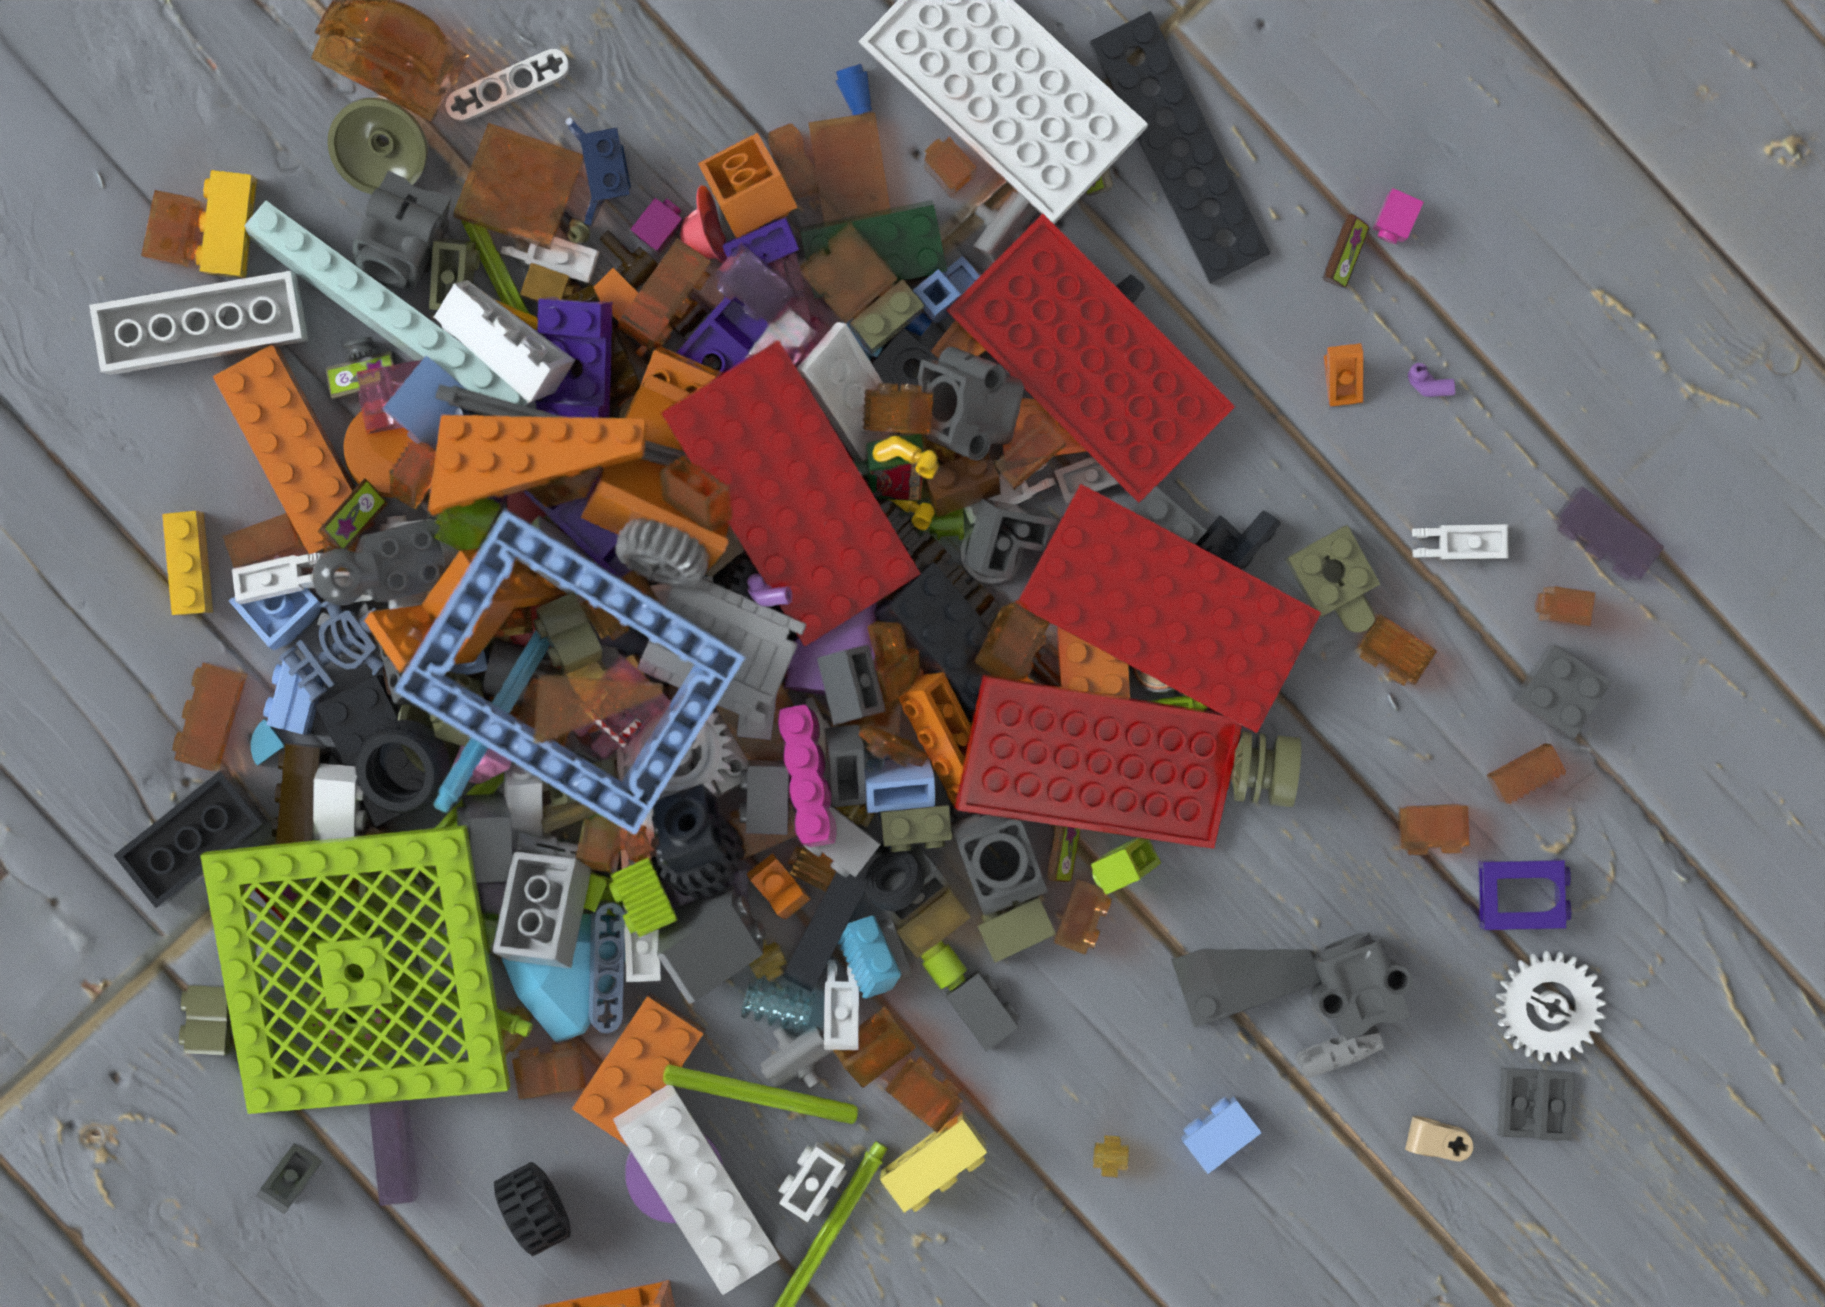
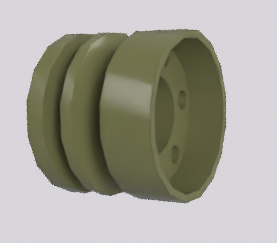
M1242 731L1238 746L1235 749L1231 773L1234 801L1244 802L1247 787H1250L1251 803H1258L1262 789H1268L1270 805L1293 808L1299 782L1301 738L1277 735L1273 749H1267L1266 736L1264 733H1259L1254 748L1252 747V732Z

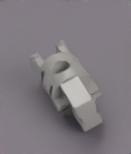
M1373 1026L1363 1035L1349 1040L1340 1035L1298 1052L1295 1055V1059L1299 1066L1301 1065L1304 1077L1311 1078L1360 1061L1383 1049L1384 1045L1377 1027Z

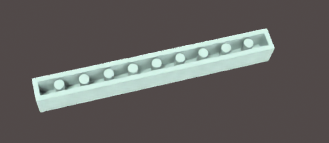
M265 200L244 225L252 242L416 362L420 363L427 355L467 390L536 409L535 401L529 403L468 347Z

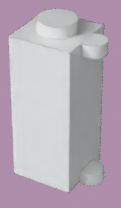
M517 764L511 765L508 770L504 771L505 800L512 816V850H516L520 831L549 839L551 836V830L543 827L542 782L546 781Z

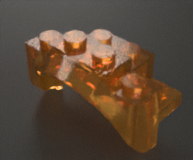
M333 0L324 12L314 32L320 37L311 59L431 122L436 118L447 90L457 83L469 54L452 46L443 31L431 18L405 3L396 0ZM350 37L357 38V39H361V40L357 42V41L351 39Z

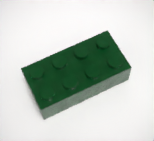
M932 200L800 227L814 299L888 284L891 281L898 282L902 279L907 280L932 275L938 269L941 272L947 271Z

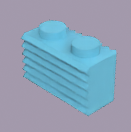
M872 915L848 923L837 944L841 945L840 950L844 951L843 956L847 957L846 962L849 963L848 967L852 969L851 973L855 975L854 979L858 981L856 985L860 986L859 991L863 993L862 997L867 999L894 989L893 987L899 981L898 979L902 974L875 916Z

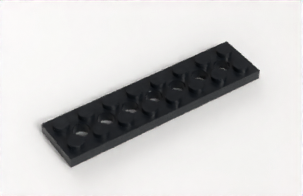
M1149 11L1091 40L1090 44L1114 93L1148 124V127L1137 139L1208 283L1211 284L1269 255L1271 252L1152 12ZM1132 48L1140 49L1145 55L1143 64L1139 66L1130 65L1126 60L1127 51ZM1148 78L1155 79L1160 85L1159 93L1155 96H1146L1141 91L1142 81ZM1166 108L1173 112L1175 121L1172 125L1163 127L1157 123L1156 113L1160 109ZM1184 139L1188 142L1190 151L1186 156L1177 157L1172 153L1170 146L1174 140ZM1191 169L1202 171L1205 177L1203 185L1199 187L1190 186L1186 182V173ZM1206 199L1215 200L1219 204V214L1212 218L1204 216L1200 209L1201 203ZM1227 229L1233 233L1235 240L1231 247L1223 248L1217 244L1215 236L1219 230Z

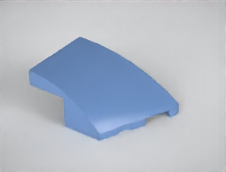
M426 355L382 410L409 431L407 436L434 457L436 456L441 415H456L455 410L458 408L448 405L446 401L436 399L438 386L442 384L449 387L455 385L459 388H465Z

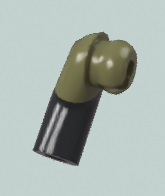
M559 206L550 215L549 218L568 236L572 243H584L590 238L591 231L589 225L584 224V221L573 218L562 206Z

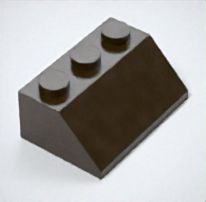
M285 743V750L280 749L278 769L283 770L282 783H277L275 789V803H280L278 817L274 816L272 822V837H276V844L316 841L313 839L314 778L320 763H330L331 746Z

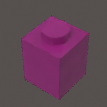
M654 198L630 230L660 254L681 227L683 219L678 215L682 210L667 198L663 203Z

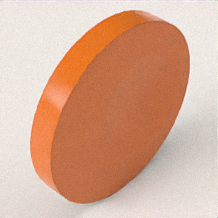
M383 401L365 408L352 420L344 438V459L349 473L358 484L365 478L382 497H404L420 491L432 481L435 456H431L407 436L409 431L382 410L388 402Z

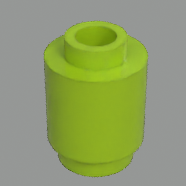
M941 939L919 954L923 959L921 964L940 990L947 986L951 991L966 980L963 974L968 969L949 944L945 945Z

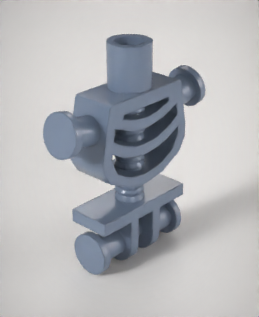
M324 602L321 604V607H326L331 618L321 624L318 631L323 651L315 655L307 642L300 640L296 645L306 658L301 661L295 653L297 650L295 646L278 657L280 661L284 660L291 670L288 673L291 676L298 673L302 680L297 685L300 689L304 687L311 696L309 698L311 702L328 691L326 687L322 688L316 681L318 676L323 679L329 688L337 685L325 668V665L330 663V661L345 669H358L365 663L373 670L371 673L373 676H376L384 668L383 661L374 653L379 646L371 637L373 633L364 621L370 611L358 619L352 610L343 612L340 605ZM339 621H342L343 629L346 633L343 636L340 632ZM330 627L335 640L332 645H329L327 636ZM355 644L357 647L364 650L365 652L363 653V655H361L352 650L350 647H352V645ZM341 653H346L357 661L347 663L338 656ZM311 663L315 671L308 675L304 668Z

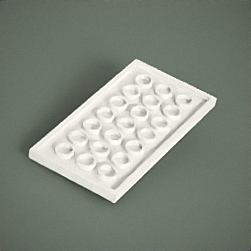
M898 0L858 41L872 57L1053 224L1075 204L1148 127V124L1014 0Z

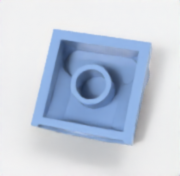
M277 554V555L274 557V559H278V558H281V557ZM309 588L241 605L236 602L235 597L229 600L231 605L272 650L291 643L319 616L322 604L318 595Z

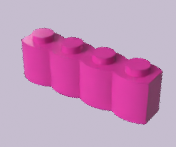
M806 705L781 709L779 713V729L783 739L786 741L784 750L785 765L792 776L790 796L795 808L798 810L795 818L797 835L800 841L808 847L833 844L837 836V826L834 816L829 810L831 790L823 776L826 760L824 752L818 744L820 737L819 720L815 712Z

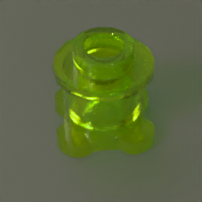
M963 508L941 517H937L936 513H934L931 519L932 522L929 525L930 534H936L937 540H940V537L958 536L959 540L964 539Z

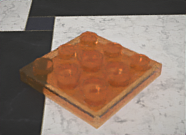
M488 123L454 209V218L550 250L584 162L583 154Z

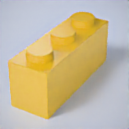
M211 170L210 178L205 179L203 196L208 199L206 212L201 213L199 223L200 232H204L203 243L198 245L196 250V265L200 266V272L206 275L246 278L250 238L244 225L254 214L257 178L253 175Z
M186 511L162 514L171 614L180 616L213 613L204 512Z

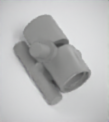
M1014 191L1000 210L996 208L991 210L982 203L977 208L975 215L985 221L983 225L986 226V229L973 247L994 263L1026 231L1025 228L1038 210L1021 193L1018 194Z
M784 1025L776 1029L773 1035L779 1042L777 1045L779 1050L760 1063L761 1071L766 1079L770 1080L775 1088L783 1087L797 1076L799 1079H804L810 1089L818 1085L821 1080L814 1071L816 1069L814 1064L833 1052V1050H824V1034L817 1025H814L797 1038L794 1035L790 1036Z

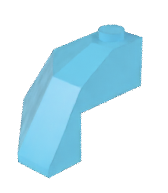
M582 914L571 968L509 961L502 957V962L517 997L551 1038L558 1043L585 1033L591 1023L589 1021L591 915ZM601 915L600 919H603L607 924V932L600 931L599 934L608 933L616 935V932H612L609 929V920L615 918L614 916ZM613 941L602 943L599 947V956L604 959L612 957L616 950L615 943ZM624 942V961L626 962V958H625V942ZM607 974L599 979L598 989L601 992L610 990L615 981L612 978L613 975ZM598 998L597 1001L603 1002L604 999Z

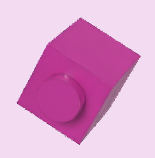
M1392 188L1388 192L1372 229L1378 231V237L1388 243L1396 244L1397 241L1403 243L1407 240L1424 202Z

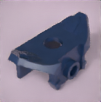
M569 117L565 123L569 126L568 129L581 142L591 193V201L585 215L584 224L592 227L606 199L630 195L631 183L624 146L620 144L617 127L585 133Z

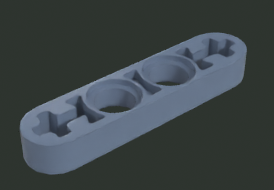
M612 900L600 901L596 911L591 913L589 1021L601 1033H611L617 1030L621 1025L623 1016L625 921L622 916L624 915L623 909ZM608 908L616 914L615 918L609 920V929L612 932H616V935L608 933L599 934L600 931L607 932V924L600 917L607 913ZM606 941H613L616 946L614 955L607 959L601 958L599 956L601 944ZM607 974L613 975L615 979L614 987L610 991L601 992L598 989L599 979ZM598 998L607 1000V1010L613 1014V1018H608L606 1024H603L598 1019V1015L604 1014L605 1007L602 1001H597Z

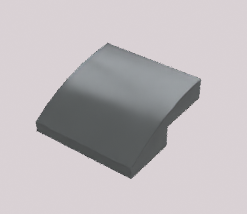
M1501 1068L1497 1135L1501 1137L1537 1138L1540 1140H1571L1575 1073L1553 1070Z

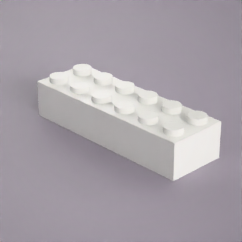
M292 271L89 305L100 372L108 375L260 350L271 344L283 346L309 341L298 276Z
M666 1085L613 1119L619 1133L722 1295L780 1259L770 1239L674 1086Z

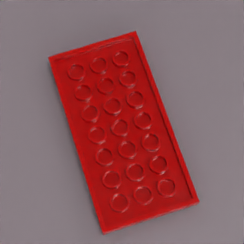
M1044 214L946 310L1011 376L1022 381L1024 389L1138 503L1235 408L1195 365Z
M777 339L660 412L766 585H770L772 588L788 586L791 589L792 602L779 605L785 615L807 624L802 635L795 632L804 646L812 643L921 574L780 340Z
M1080 484L1016 603L1021 608L1255 733L1259 731L1321 614L1316 609L1083 484Z
M983 675L955 808L965 812L1214 849L1233 769L1235 749L1238 746L1242 725L1218 712Z

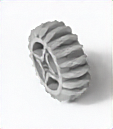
M630 520L629 523L625 524L624 529L621 530L618 536L615 553L618 555L619 560L626 564L628 569L636 571L637 575H642L648 580L657 582L659 585L665 584L670 588L676 586L680 589H685L686 587L694 588L705 575L709 558L706 548L699 544L697 539L689 537L688 533L677 530V527L673 528L666 523H657L655 520Z

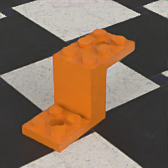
M480 548L460 550L421 605L370 611L365 618V623L399 673L404 672ZM516 557L512 564L511 572L507 578L504 577L496 589L490 606L486 607L478 618L470 638L467 637L460 647L453 665L474 662L514 608L547 604L568 594L527 567Z

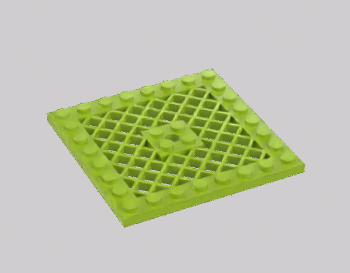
M467 825L207 851L200 855L248 1114L504 1092L509 1090L511 1085ZM415 868L409 877L398 870ZM382 871L376 880H373L364 873ZM420 871L435 882L428 892L413 882ZM350 874L343 884L333 877L334 875ZM387 874L402 885L395 896L380 885ZM317 877L310 887L300 880ZM354 877L369 888L362 899L347 888ZM284 881L278 890L267 883ZM321 881L336 891L329 902L314 891ZM244 884H251L245 892ZM289 884L304 895L297 905L282 895ZM256 887L271 898L264 908L250 898ZM438 887H440L442 903L432 896ZM406 889L421 900L415 910H412L399 900ZM373 893L388 903L382 913H379L366 903ZM340 896L355 906L349 916L334 906ZM308 899L323 910L316 920L301 909ZM275 902L290 913L283 923L269 913ZM425 904L441 915L434 925L418 914ZM393 907L408 918L401 928L386 918ZM248 909L258 916L252 925ZM360 910L375 921L368 932L353 921ZM327 913L342 924L336 934H333L320 924ZM294 917L309 927L303 937L288 927ZM444 919L448 936L437 929ZM262 920L277 931L270 941L255 930ZM412 922L427 933L420 943L405 933ZM379 925L394 936L388 945L385 934L372 935ZM346 928L356 935V937L340 938ZM313 932L325 939L319 940L316 943V948L307 942ZM281 935L296 945L290 955H287L274 945ZM431 937L446 947L439 958L424 947ZM398 940L413 950V953L406 961L391 950ZM254 942L263 948V951L260 953L258 957L256 955ZM300 950L315 960L309 970L294 960ZM450 952L453 969L443 962ZM267 953L283 963L276 973L261 962ZM417 955L432 965L426 976L410 965ZM390 962L400 969L394 978L392 977ZM349 964L361 966L364 971V977L362 979L353 978L348 972ZM319 965L322 981L313 974ZM287 967L302 978L295 988L280 977ZM436 970H439L452 980L445 991L430 980ZM403 973H406L419 983L412 994L397 983ZM260 975L269 981L264 989L262 988ZM306 982L321 993L315 1002H312L299 992ZM274 985L288 995L282 1006L267 995ZM455 985L459 1002L449 995V992ZM423 987L438 998L432 1008L416 997ZM396 995L405 1001L399 1011L388 1004L395 1001ZM324 998L326 999L327 1009L340 1008L334 1017L319 1007ZM292 1000L307 1010L301 1020L286 1009ZM442 1002L457 1013L451 1023L435 1012ZM372 1005L366 1014L355 1007ZM409 1005L425 1016L418 1026L402 1015ZM266 1007L275 1013L270 1022H268ZM377 1008L392 1019L385 1029L370 1018ZM344 1011L359 1022L353 1032L337 1021ZM312 1014L327 1025L320 1035L305 1024ZM461 1017L464 1034L454 1027ZM279 1018L294 1028L288 1038L273 1027ZM428 1020L444 1031L437 1041L422 1030ZM395 1023L411 1034L404 1044L389 1033ZM363 1026L378 1036L372 1046L357 1036ZM331 1029L346 1040L340 1049H337L324 1039ZM298 1032L313 1042L307 1052L292 1042ZM447 1035H450L463 1045L456 1055L441 1045V1042ZM415 1037L430 1048L424 1058L408 1047ZM272 1039L281 1046L275 1055ZM382 1040L397 1051L391 1061L376 1051ZM349 1044H352L365 1054L358 1064L343 1053ZM317 1047L332 1057L326 1067L311 1056ZM285 1049L300 1060L294 1070L279 1059ZM467 1049L468 1058H460ZM434 1052L444 1059L428 1061ZM401 1055L412 1062L395 1064ZM369 1058L379 1065L363 1067ZM336 1061L347 1068L330 1070ZM304 1064L314 1071L298 1073Z

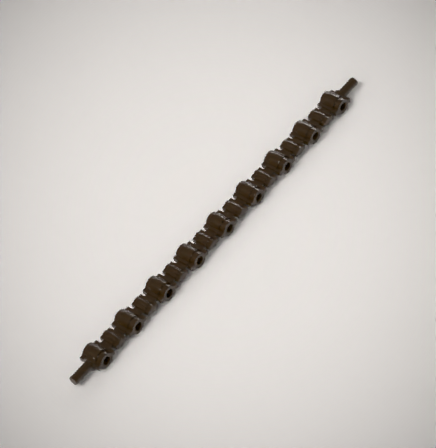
M607 230L599 240L622 262L616 271L640 295L645 290H648L650 294L646 299L659 312L664 308L669 311L663 318L687 341L709 316L707 312L688 294L680 299L677 295L682 290L668 276L663 281L659 278L664 273V270L640 246L631 253ZM713 353L707 354L705 358L708 360L712 356L716 358L711 366L720 371L722 367L721 358ZM876 499L902 544L909 549L907 552L916 567L919 568L934 562L1018 660L1020 665L1016 668L1017 670L1025 674L1031 668L1047 685L1060 687V678L1040 659L1047 652L1042 644L1024 627H1021L1016 632L1013 627L1017 623L1003 609L999 613L994 610L1000 603L975 579L968 585L965 580L969 575L956 562L951 566L946 563L952 557L947 550L927 531L920 537L917 534L920 529L913 525L912 518L908 514L903 519L898 515L903 510L892 501Z

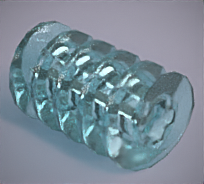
M759 979L754 987L751 986L750 980L741 1010V1017L746 1019L751 1011H754L755 1022L759 1023L763 1016L767 1015L769 1026H772L777 1018H780L781 1029L785 1030L789 1023L793 1022L794 1032L798 1033L803 1025H806V1029L808 1027L816 994L811 993L805 1001L803 1000V991L801 989L793 997H790L789 986H785L781 993L778 994L775 982H772L769 988L764 990L763 979Z

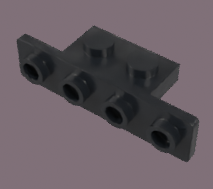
M1262 511L1241 534L1225 518L1219 515L1195 545L1235 567L1243 569L1251 563L1253 555L1260 547L1272 539L1281 522L1266 511Z

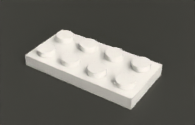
M836 322L797 370L854 460L864 461L867 443L895 436L907 420L847 324Z

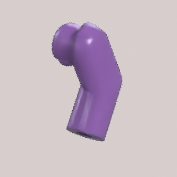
M1415 363L1411 366L1408 372L1409 382L1422 396L1455 395L1454 379L1436 380L1427 371V366L1423 363Z
M759 573L753 574L747 579V584L750 587L748 588L749 595L758 605L768 607L790 604L792 602V591L788 586L772 588L770 585H766Z

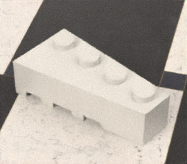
M468 280L453 285L434 316L447 333L459 339L529 403L555 393L575 359Z

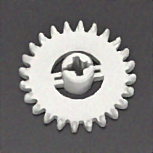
M664 697L662 699V708L660 709L655 703L651 702L649 704L651 716L643 722L646 725L642 724L637 734V731H635L631 737L626 739H629L631 746L623 747L621 752L631 755V758L622 763L624 767L632 766L670 704L668 698ZM715 712L709 715L694 740L697 742L691 744L677 767L684 768L691 764L694 759L695 749L701 746V759L696 768L689 774L680 777L671 776L658 799L699 784H703L712 793H716L712 781L725 782V778L719 773V770L731 769V766L725 763L723 758L732 756L734 753L723 748L724 745L732 741V738L720 736L727 728V725L714 724L719 717V713ZM645 713L642 716L641 720H643L648 714Z
M1548 951L1543 953L1542 961H1539L1535 954H1531L1530 965L1519 960L1520 972L1509 969L1508 974L1512 981L1500 982V985L1507 991L1506 993L1496 994V998L1503 1001L1504 1005L1496 1007L1495 1012L1505 1014V1017L1498 1021V1025L1501 1027L1509 1026V1029L1504 1034V1038L1509 1039L1516 1036L1513 1043L1514 1049H1519L1526 1044L1524 1051L1526 1057H1530L1534 1050H1537L1539 1061H1543L1546 1053L1549 1052L1551 1060L1557 1062L1558 1054L1561 1051L1565 1058L1571 1059L1570 1048L1573 1047L1579 1053H1583L1582 1040L1590 1044L1594 1043V1040L1589 1035V1031H1602L1594 1021L1606 1019V1016L1598 1012L1597 1008L1607 1005V1002L1596 998V995L1603 992L1604 988L1601 986H1591L1598 979V976L1596 974L1584 976L1589 966L1582 964L1575 968L1577 961L1575 956L1570 957L1564 963L1563 952H1558L1554 961L1551 959ZM1545 982L1560 983L1568 988L1572 994L1575 1006L1574 1011L1569 1009L1566 998L1557 992L1549 990L1537 994L1532 990ZM1531 996L1536 997L1545 1003H1553L1555 1001L1554 1004H1556L1560 1010L1570 1014L1569 1017L1558 1011L1549 1012V1010L1546 1009L1543 1004L1531 999ZM1526 1003L1533 1004L1536 1014L1546 1022L1554 1024L1566 1020L1568 1023L1558 1030L1546 1031L1539 1029L1532 1024L1527 1016Z

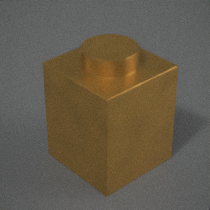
M531 263L520 295L537 303L538 299L545 297H557L560 300H564L574 294L575 286L571 285L573 279L570 276Z

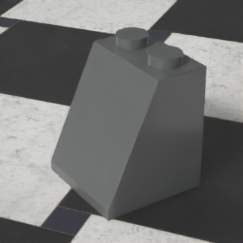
M733 885L726 887L722 892H714V896L708 898L704 896L674 908L673 910L678 921L659 929L657 956L689 1004L696 1002L763 955L764 939H766L763 924L759 920L755 921L751 915L747 899L743 895L739 896Z

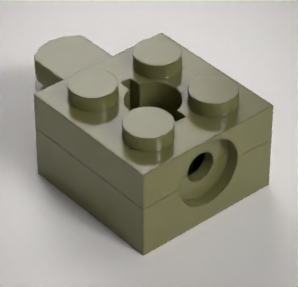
M1348 525L1338 528L1284 559L1310 606L1321 612L1319 617H1323L1335 610L1344 627L1350 632L1367 631L1373 625L1375 613L1364 593L1380 585V582Z

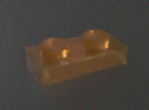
M865 724L859 733V736L869 744L867 749L871 753L885 759L886 755H889L893 761L906 767L908 763L922 767L928 758V755L910 740L871 725Z

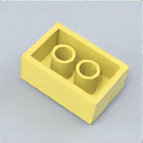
M962 1111L881 1170L880 1180L904 1213L910 1208L913 1212H916L930 1201L929 1196L938 1188L943 1192L958 1181L956 1178L957 1174L967 1169L971 1172L985 1161L984 1156L987 1153L986 1142Z

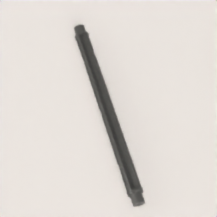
M439 384L436 393V399L446 401L450 406L460 407L488 416L561 417L459 388L455 385L449 387ZM649 441L645 442L644 457L639 459L678 469L689 473V471L697 473L684 451Z

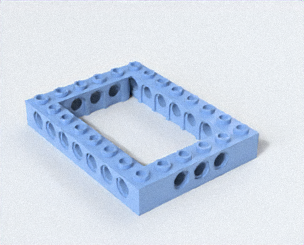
M505 508L395 685V692L635 835L745 657L740 651ZM516 557L529 564L533 570L536 571L538 569L550 576L561 587L569 588L587 599L592 606H599L618 618L620 623L625 626L628 624L637 629L653 643L656 644L658 642L677 654L684 662L689 661L694 664L622 781L444 675L454 664L455 656L466 638H470L478 618L484 609L490 606L491 599L504 577H508Z

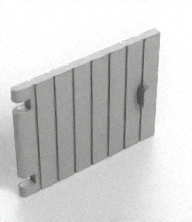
M701 578L699 584L695 585L694 588L686 587L685 589H680L674 586L664 606L740 651L745 657L716 705L763 725L767 714L757 710L756 707L759 701L772 705L798 645L794 641L787 639L790 630L802 635L807 624L770 607L760 606L754 600L704 578ZM649 640L637 670L680 688L694 664L689 661L684 662L673 651L658 642L655 644Z

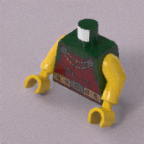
M921 434L901 437L892 436L888 439L867 443L865 460L853 461L864 481H866L875 499L892 501L907 513L910 511L915 513L912 517V523L916 528L926 530L929 527L934 516V508L931 504L922 503L919 505L917 502L922 501L923 478H933L938 469V464L936 463L937 458L934 452L923 451Z

